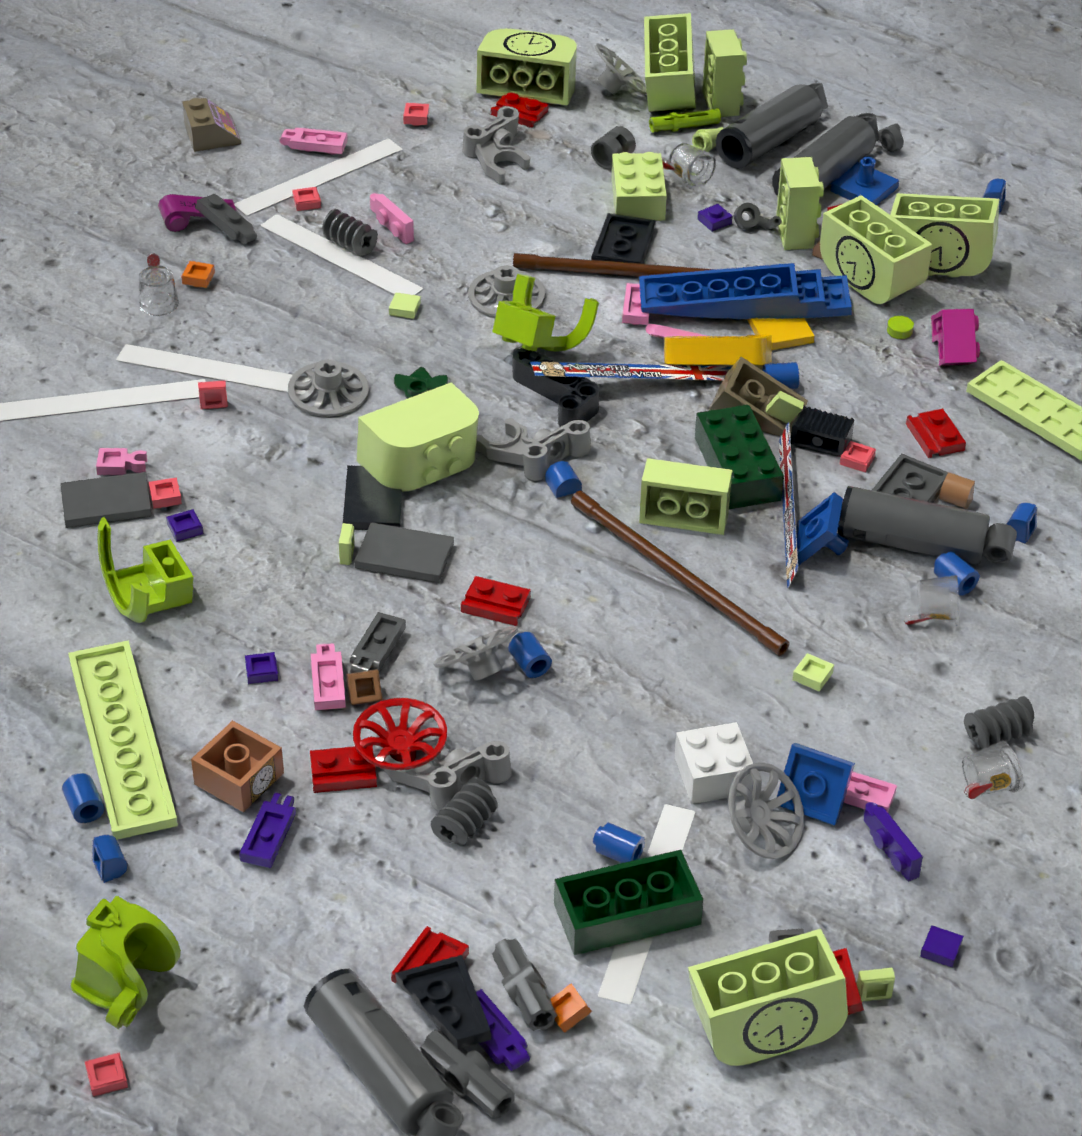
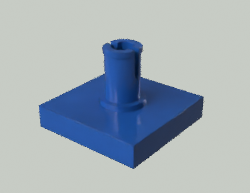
M864 157L831 183L830 192L848 200L862 195L877 206L898 189L899 180L874 169L875 159Z
M833 492L797 521L798 566L824 546L835 552L837 556L846 550L848 540L837 533L843 498L836 492Z
M798 743L791 745L784 773L790 778L799 793L804 815L834 826L838 823L855 763ZM782 782L780 783L777 797L787 791ZM792 799L780 805L783 808L795 811Z

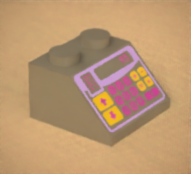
M193 98L188 101H182L184 125L194 152L241 144V139L230 113L207 98Z

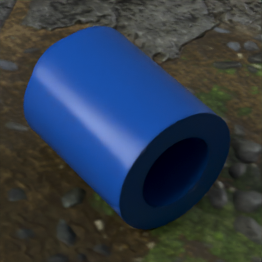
M796 362L763 365L762 371L788 388L798 389L799 369Z
M954 552L941 554L934 563V574L960 596L971 592L979 581L980 574Z
M518 633L512 638L508 650L528 678H538L550 669L552 659L533 633Z
M84 773L74 774L63 783L62 792L75 821L89 823L97 820L103 814L105 806L90 775Z
M608 822L604 827L600 826L596 830L593 844L596 845L595 850L597 853L620 863L640 859L645 846V837Z

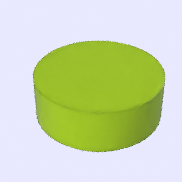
M893 316L888 320L887 333L896 339L909 338L913 334L914 323L908 317Z

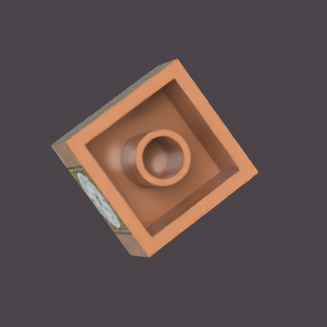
M233 720L191 758L194 784L242 812H245L284 774L282 747Z

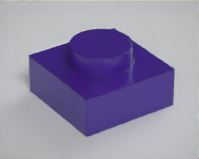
M715 204L698 211L697 220L713 232L731 225L733 216L719 204Z

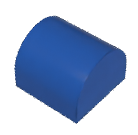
M1005 179L991 180L987 184L982 197L999 199V214L1002 212L1006 201Z
M559 461L547 469L545 481L556 498L582 491V483L568 462Z
M1019 504L1008 520L1007 525H1010L1017 531L1016 541L1026 544L1036 529L1037 507L1035 504Z
M112 835L94 837L92 861L101 881L105 883L121 877L126 872L128 863L116 838Z

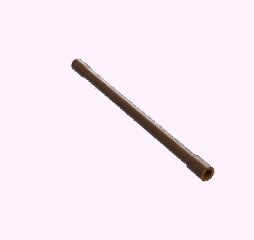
M514 253L513 256L514 267L531 270L547 269L626 276L717 270L545 257L523 253Z
M580 490L573 495L571 499L573 506L588 517L595 519L755 636L760 643L772 652L781 656L787 651L790 642L770 627L763 625L602 508L597 501Z

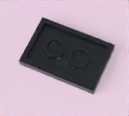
M608 213L591 260L643 264L656 229V220Z
M347 465L343 523L353 524L354 530H368L370 523L400 527L402 489L384 486L363 466Z

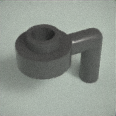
M898 123L878 130V141H881L883 148L889 152L901 149L904 144Z
M743 203L734 212L735 223L743 229H750L758 225L772 230L782 222L779 216H774L771 219L760 216V210L753 203ZM743 213H747L749 215L748 221L743 220Z

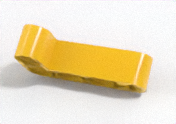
M772 335L664 337V364L734 365L740 357H743L753 365H765L772 362Z

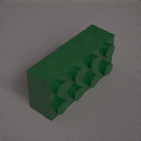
M750 405L696 413L695 440L707 466L732 470L729 509L781 501L784 475Z
M681 849L554 879V906L574 955L701 925L704 899Z

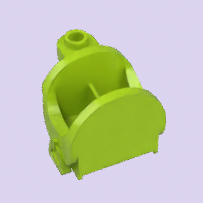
M116 895L111 902L102 899L87 916L86 925L90 926V928L77 942V967L70 987L75 994L90 1003L109 1009L105 1021L119 1029L122 1026L128 1027L132 1023L136 1014L148 999L146 986L136 969H147L157 972L169 971L180 958V946L172 931L156 915Z

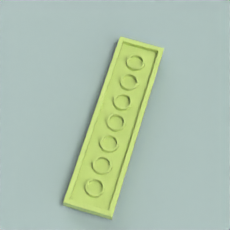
M129 640L68 653L112 835L118 840L178 826L177 816Z

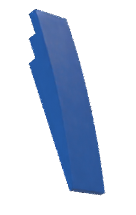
M794 263L639 276L641 312L729 319H794L852 315L847 275L822 277L821 269L795 271Z

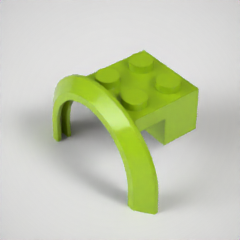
M517 273L513 290V301L498 302L492 332L501 335L503 341L522 343V348L531 351H537L538 347L553 352L567 351L583 342L594 325L599 302L593 298H585L580 320L574 330L567 336H551L556 316L531 306L535 277Z
M105 517L101 518L97 532L99 561L110 597L120 613L136 623H141L147 619L148 614L192 603L194 576L171 539L143 546V564L115 570L111 551V527Z

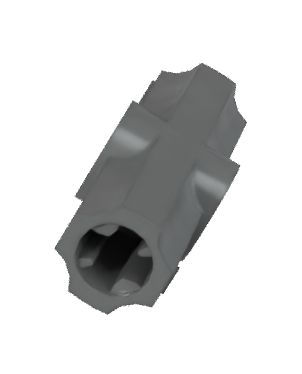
M516 938L501 940L495 945L492 956L504 977L501 980L512 1001L519 1007L531 1030L544 1031L554 1024V1019L557 1016L555 1008L544 990L547 986L536 967L529 961Z
M435 1029L427 1035L426 1040L420 1046L421 1053L444 1074L446 1083L455 1094L461 1097L469 1096L492 1118H500L509 1110V1107L515 1101V1093L491 1073L487 1061L480 1053L475 1050L467 1052L464 1048L457 1049L441 1030L437 1031Z

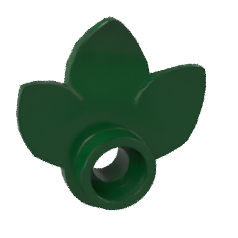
M424 367L418 368L410 376L395 374L394 376L395 387L405 392L407 399L448 383L447 375L431 377Z

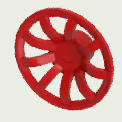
M391 698L371 705L357 718L353 728V742L357 752L369 763L389 770H408L423 766L441 753L447 741V725L440 712L423 701L410 698ZM402 706L399 726L395 725L387 708ZM410 707L424 711L408 727ZM378 712L385 722L387 731L382 726L367 719ZM430 718H433L438 724L439 728H427L419 732L421 726ZM361 729H370L379 737H368L361 740ZM430 736L439 737L435 748L421 741ZM377 745L383 749L375 758L365 748ZM416 750H422L427 754L425 757L414 761L417 755ZM390 755L392 759L401 763H389L384 761L387 758V756Z

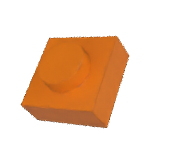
M189 261L181 276L182 284L207 288L215 274L214 264Z
M572 983L550 999L557 1013L554 1020L564 1033L592 1012Z

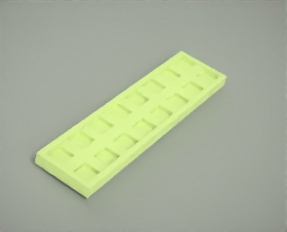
M1002 360L967 383L966 392L1082 461L1081 406Z

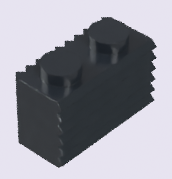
M804 405L803 410L797 415L792 425L790 443L841 457L852 440L854 419L837 414L833 415L831 412H822L821 409L807 408Z

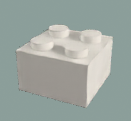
M737 722L676 732L674 758L691 804L729 798L730 787L737 773L745 766L753 764ZM750 774L743 778L741 784L752 792L753 780Z

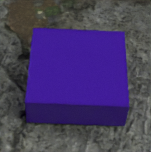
M194 509L166 517L167 525L176 542L204 534L203 526Z
M275 652L245 655L248 684L278 681Z
M931 925L921 949L920 957L953 968L964 936Z

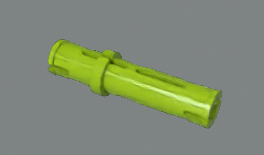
M718 108L683 114L672 112L666 116L650 117L649 128L652 133L664 130L674 132L680 128L720 124L721 113Z

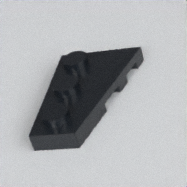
M462 955L395 973L397 983L457 1049L492 1040L490 1027Z

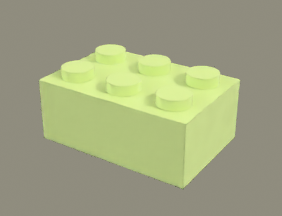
M734 29L706 31L702 93L708 109L718 108L721 117L739 116L740 106L744 104L741 87L745 86L743 66L747 64L746 51H742L741 39L737 38Z
M622 152L620 154H612L611 179L615 214L665 221L667 195L661 153Z
M811 157L781 158L776 216H779L782 220L781 224L777 227L784 250L813 249L815 238L819 237V226L817 223V218L821 217L819 197H823L824 187L823 182H819L818 167H814Z
M647 458L641 481L639 523L724 535L729 513L732 470Z

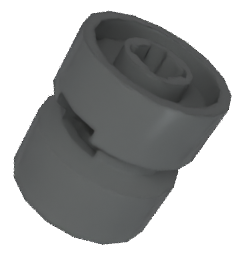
M616 126L592 144V158L600 167L611 169L612 154H620L622 152L633 153L636 148L635 138L627 128Z

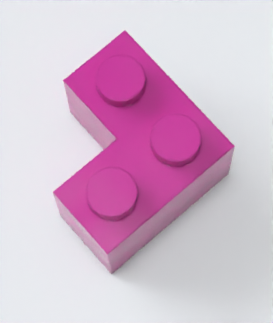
M946 309L932 315V342H938L939 366L971 365L977 362L976 358L980 356V344L976 342L975 331L979 329V319L974 314V309Z

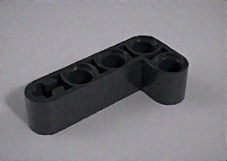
M519 348L513 352V379L558 404L559 427L574 420L588 422L599 412L600 387L598 384L586 377L535 376L531 362L555 361L536 351Z

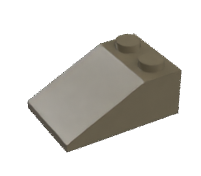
M740 357L725 375L709 409L717 410L749 404L762 432L781 436L787 423L765 413L767 405L779 391L804 402L805 406L808 400L743 357ZM795 417V418L793 419V421L789 424V428H790V438H791L792 425H793V423H794L796 417Z

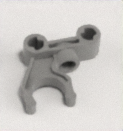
M504 106L498 110L497 120L483 128L470 125L464 129L463 154L467 157L478 158L485 175L494 179L498 184L505 182L506 171L496 165L497 162L512 161L525 170L530 167L531 157L522 152L518 147L511 146L513 137L517 134L519 112L516 108Z
M508 418L505 420V432L513 436V439L503 443H494L486 440L483 435H477L476 451L482 453L487 459L524 466L525 477L534 481L545 479L549 466L568 455L583 457L591 451L590 426L583 420L571 421L552 432L545 428L540 429L532 439H528L526 426L517 423L513 418Z
M430 737L421 741L431 745L433 748L437 745V742ZM491 741L469 753H466L463 749H455L448 753L444 760H441V754H439L429 763L414 769H381L393 781L428 791L432 807L440 811L442 808H445L446 804L452 800L457 792H460L461 788L472 777H477L483 781L487 780L490 783L507 781L511 776L510 751L506 743ZM388 755L384 761L389 763H401L392 759L390 755Z

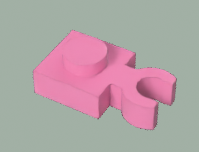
M99 448L96 464L97 475H125L126 470H132L136 473L146 472L147 452L138 450L128 453L127 448Z

